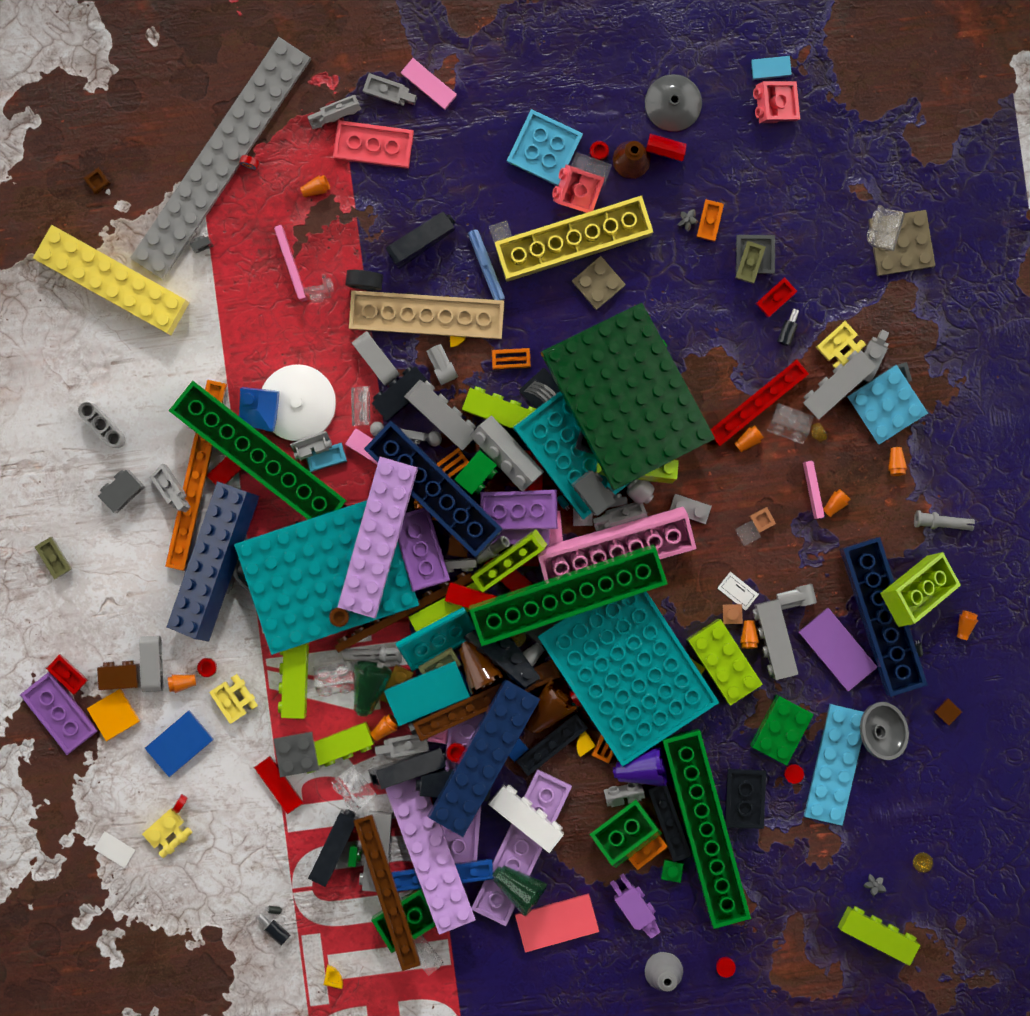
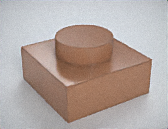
M767 507L749 516L758 533L776 524Z
M742 604L722 605L723 624H743Z

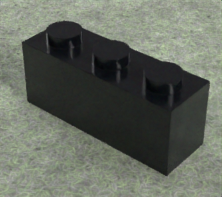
M416 366L414 368L408 367L402 373V378L398 381L394 379L387 385L389 389L384 393L380 391L373 397L372 405L387 422L411 403L404 397L419 380L424 383L428 381Z

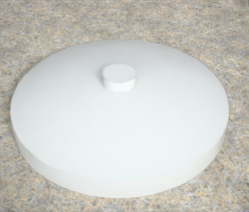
M305 365L283 367L274 372L262 387V389L279 391L278 413L273 433L281 438L290 441L303 440L324 432L333 420L336 411L334 389L329 380L312 367Z

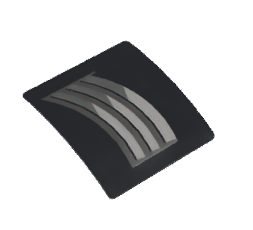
M542 368L519 389L536 409L560 391L554 378L545 368Z

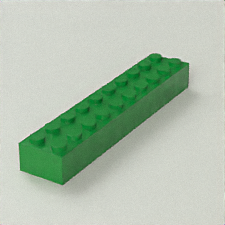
M192 380L169 409L170 413L306 519L339 510L347 501Z
M650 545L470 605L469 611L481 646L667 585L668 583L656 547Z
M697 728L668 736L662 740L711 925L715 929L751 919L701 731Z

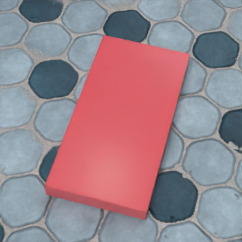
M338 120L333 159L409 169L414 130Z
M589 893L515 914L525 952L599 932Z

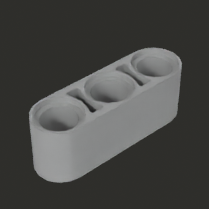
M367 331L351 342L384 386L400 375Z
M90 402L80 404L78 414L106 445L113 448H120L124 445V434L98 406ZM88 406H91L93 409L90 416L85 414V409ZM101 420H104L106 423L103 430L98 428V423ZM114 434H117L119 437V441L116 444L111 442V437Z
M141 636L139 651L142 692L163 691L161 636Z

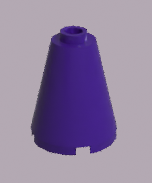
M657 747L646 751L623 767L620 762H617L616 767H613L614 778H618L619 782L666 786L667 767L666 763L661 759L665 757L663 749Z

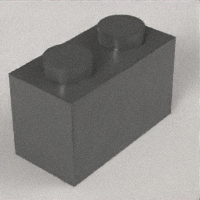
M130 470L119 471L114 476L115 480L111 484L107 483L100 489L101 493L98 497L113 513H118L145 488Z
M589 470L573 482L571 486L593 515L598 516L616 502L613 499L615 495L609 487L605 488L601 483L603 479L598 472Z

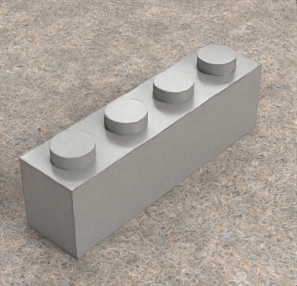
M855 350L847 357L849 362L844 366L842 364L838 365L832 371L834 375L830 379L826 376L818 384L820 386L815 392L811 390L804 396L805 401L803 403L818 420L877 368L862 350L859 353Z
M419 380L404 397L457 447L463 450L473 440L470 434L476 426L469 420L465 422L461 418L462 413L455 406L451 409L447 405L449 401L441 393L438 396L433 392L435 387L428 381L424 383Z
M492 415L470 434V437L522 492L544 472Z
M779 599L755 604V609L752 611L755 621H759L760 628H757L759 638L763 639L765 644L762 650L764 657L769 660L770 665H767L769 676L779 680L798 675Z
M369 811L368 815L373 814L389 862L393 812ZM362 854L361 866H364V872L360 873L359 885H362V891L376 892L365 855Z

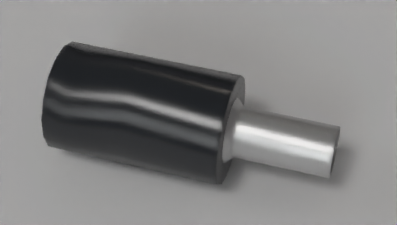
M793 309L789 320L784 321L777 340L778 343L791 346L798 327L795 321L799 310Z
M262 913L258 916L257 919L266 927L264 931L280 946L291 936L275 920L270 922Z

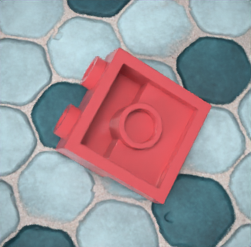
M763 81L756 85L753 96L757 99L758 107L755 109V116L759 118V123L800 120L796 81Z
M566 164L565 168H561L559 172V179H561L559 186H555L553 189V201L586 213L593 211L605 178Z

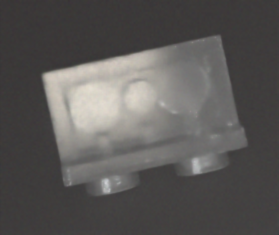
M878 205L877 210L874 211L872 216V228L867 233L868 243L872 247L894 251L904 220V212L885 209L883 206Z
M326 273L322 274L323 285L304 287V295L308 300H312V303L323 302L325 298H332L331 293L334 292V284Z
M778 403L768 431L803 444L809 435L814 416Z
M351 661L313 667L315 689L318 696L327 697L336 693L346 694L356 690Z
M354 764L331 781L335 792L343 797L345 805L353 812L362 808L377 795Z

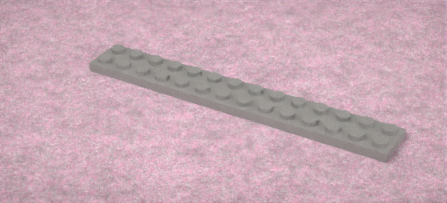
M277 38L130 257L132 260L164 280L241 165L239 164L241 156L249 153L311 61L309 56L282 38Z

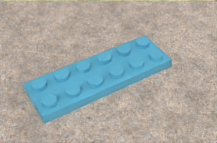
M829 704L804 817L843 825L862 743L860 721L864 713L863 711Z

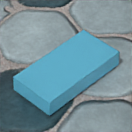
M790 56L751 60L753 80L790 77L792 75Z
M342 443L332 445L329 451L319 454L312 451L313 456L306 458L310 472L347 462Z

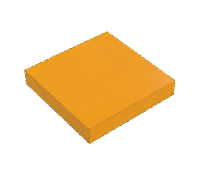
M118 689L87 708L106 741L140 722L122 689Z

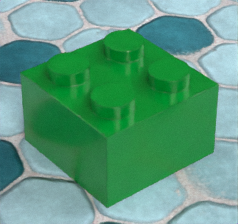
M479 450L454 480L472 496L475 493L478 495L485 488L483 483L487 479L491 480L497 474V465Z

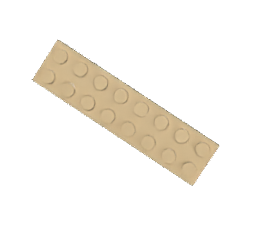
M351 290L349 329L502 340L504 301Z

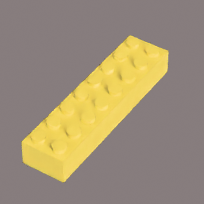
M638 196L496 241L495 248L506 282L650 237L653 234V229L643 198Z
M53 225L49 228L33 257L36 261L169 335H172L190 303Z

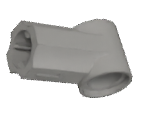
M441 344L426 351L441 385L458 378Z
M813 584L799 586L794 590L776 594L782 610L799 605L801 607L817 603Z

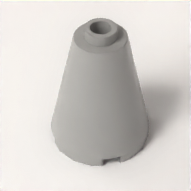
M658 952L648 959L645 966V977L653 988L660 991H672L683 977V967L680 960L674 954Z

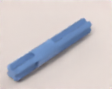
M472 230L468 233V236L493 299L503 300L505 299L479 231Z

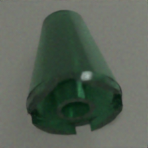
M358 661L357 664H354V711L357 712V715L367 717L373 713L391 678L392 671L390 668L384 665L383 668L377 667V663L370 661Z
M505 865L502 868L499 866L492 875L495 877L493 882L525 917L531 912L530 908L536 905L548 886L547 883Z

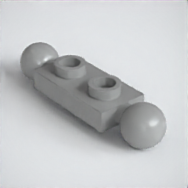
M374 422L370 426V432L373 436H376L385 426L381 422ZM401 429L416 444H420V441H427L430 446H438L442 441L440 433L436 431L426 434Z

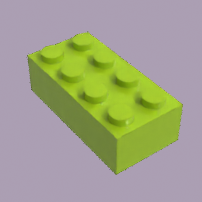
M941 552L923 558L880 594L898 627L918 622L961 585L944 553Z
M721 619L715 620L686 639L730 706L763 685Z

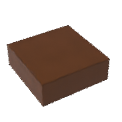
M99 167L83 178L94 194H98L111 184Z
M949 698L934 711L948 726L962 713Z

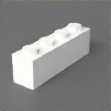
M502 784L488 805L550 853L563 837V827L556 821L550 822L547 819L548 815L541 809L535 810L531 806L533 803L526 797L520 798L516 794L517 790L508 784L506 787Z

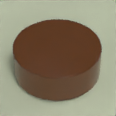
M338 607L334 608L329 615L330 622L336 627L346 625L349 620L348 611Z

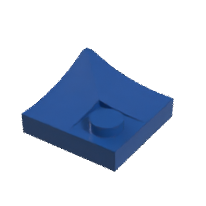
M248 387L240 388L239 417L253 428L273 432L277 420L279 391Z

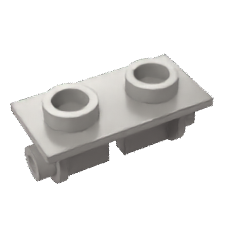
M327 431L290 444L294 451L295 459H300V461L313 456L312 451L319 454L332 448V442Z
M628 783L627 785L612 786L604 790L607 807L624 805L623 798H627L628 804L634 800L642 801L641 799L645 798L642 784Z

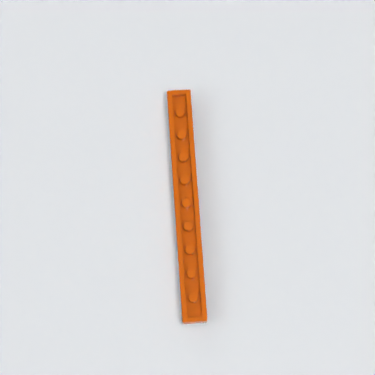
M207 380L205 390L223 403L227 384ZM196 432L183 485V490L187 496L185 499L188 501L190 509L187 512L179 510L177 512L165 567L182 571L186 569L213 445Z

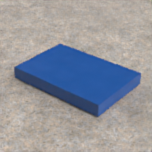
M189 710L147 745L145 750L167 776L171 777L212 742L214 738Z

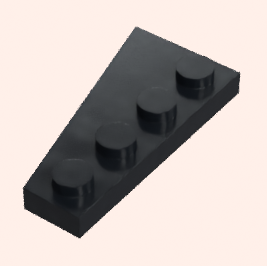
M476 629L464 636L468 643L471 642L477 647L476 650L481 654L484 653L496 667L499 666L505 671V675L523 690L540 680V676L511 637L481 646Z

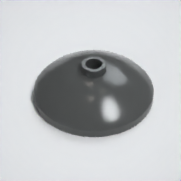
M676 74L665 75L657 79L649 87L645 97V110L648 118L656 127L668 132H678L689 128L699 117L702 108V98L698 87L690 79ZM676 97L678 102L673 103L671 98Z
M887 702L874 703L864 711L860 721L861 739L871 755L880 760H893L905 751L909 739V730L904 715L897 707Z

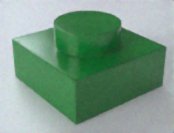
M351 844L349 867H356L357 862H361L362 850H359V845Z
M664 859L661 879L681 883L684 863Z

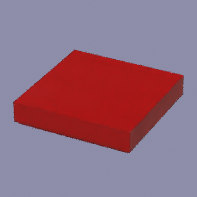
M650 134L646 151L683 161L687 144Z

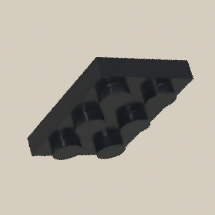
M727 768L726 827L764 829L766 770Z

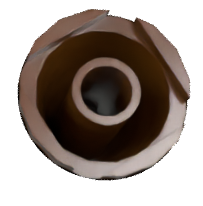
M638 141L623 142L614 151V168L620 176L626 179L641 177L650 166V153Z
M465 641L461 644L459 652L469 692L473 696L476 694L475 691L481 690L482 692L501 683L499 679L504 680L505 676L491 662V659L484 653L481 654L476 650L477 647L471 642Z
M549 681L538 697L540 701L525 726L530 733L538 734L571 714L577 708L576 705L573 706L571 704L573 700L560 685L557 688L553 686L555 683L553 681Z

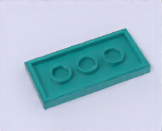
M462 607L396 642V646L411 671H414L420 665L450 647L453 650L460 647L466 641L464 636L476 628L467 611Z
M456 661L384 690L398 726L470 697Z

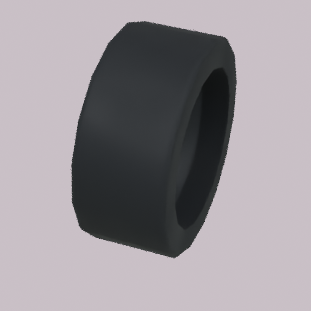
M347 270L345 285L356 289L379 291L382 289L383 275L365 270Z

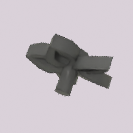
M692 209L688 213L681 212L683 220L678 223V226H685L686 231L689 232L691 225L698 223V220L695 218L696 211Z
M869 874V882H866L863 886L871 889L870 892L873 896L878 892L885 893L886 889L882 885L883 878L879 877L875 880Z

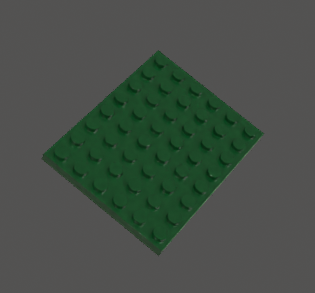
M643 303L635 305L540 353L613 491L715 439Z

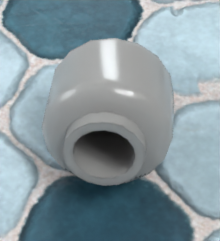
M636 479L626 486L627 495L636 504H647L654 497L652 495L654 486L649 481Z

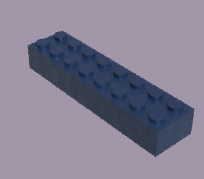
M390 421L364 448L377 462L380 457L418 467L411 495L475 557L478 558L504 531L476 501L394 422Z
M217 481L167 623V628L196 640L210 641L238 560L234 544L245 540L260 496Z
M875 537L840 548L839 550L886 695L891 697L928 685L909 625L898 627L880 594L894 583L881 538Z
M503 680L427 816L428 818L464 837L540 701L539 698L508 680Z

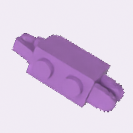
M623 873L620 877L627 888L621 891L614 880L610 882L617 893L614 899L634 929H643L650 938H653L660 933L655 921L654 913L656 910L650 902L646 904L643 899L645 894L639 886L635 888Z

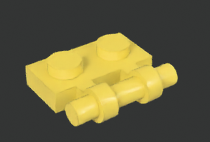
M844 321L816 348L828 361L835 356L838 361L833 367L836 368L840 364L844 366L849 361L847 357L855 350L859 353L866 344L863 340H860L857 344L853 341L858 334ZM848 345L850 350L843 355L840 351Z
M238 674L231 677L234 682L233 686L230 687L225 681L209 692L230 724L247 713L243 707L246 704L251 709L258 706L254 700V695L250 694L245 686V681L241 680ZM236 690H239L244 697L242 701H239L234 694Z
M169 809L142 835L154 848L161 844L163 849L159 852V855L165 858L168 854L171 855L180 843L186 842L188 836L193 832L189 827L182 831L179 826L184 823V820ZM174 832L177 837L169 842L166 838Z

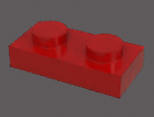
M784 277L756 305L769 318L797 290Z
M61 654L46 668L73 695L89 681Z

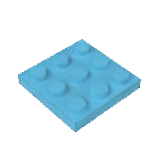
M531 109L510 152L507 163L559 186L561 180L559 179V172L561 168H565L566 164L569 165L583 133Z
M897 365L847 396L878 444H881L928 414Z

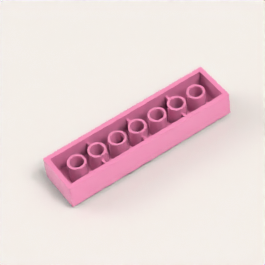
M680 507L546 546L537 556L545 581L650 545L656 547L659 559L695 550L696 545L688 513L684 507Z

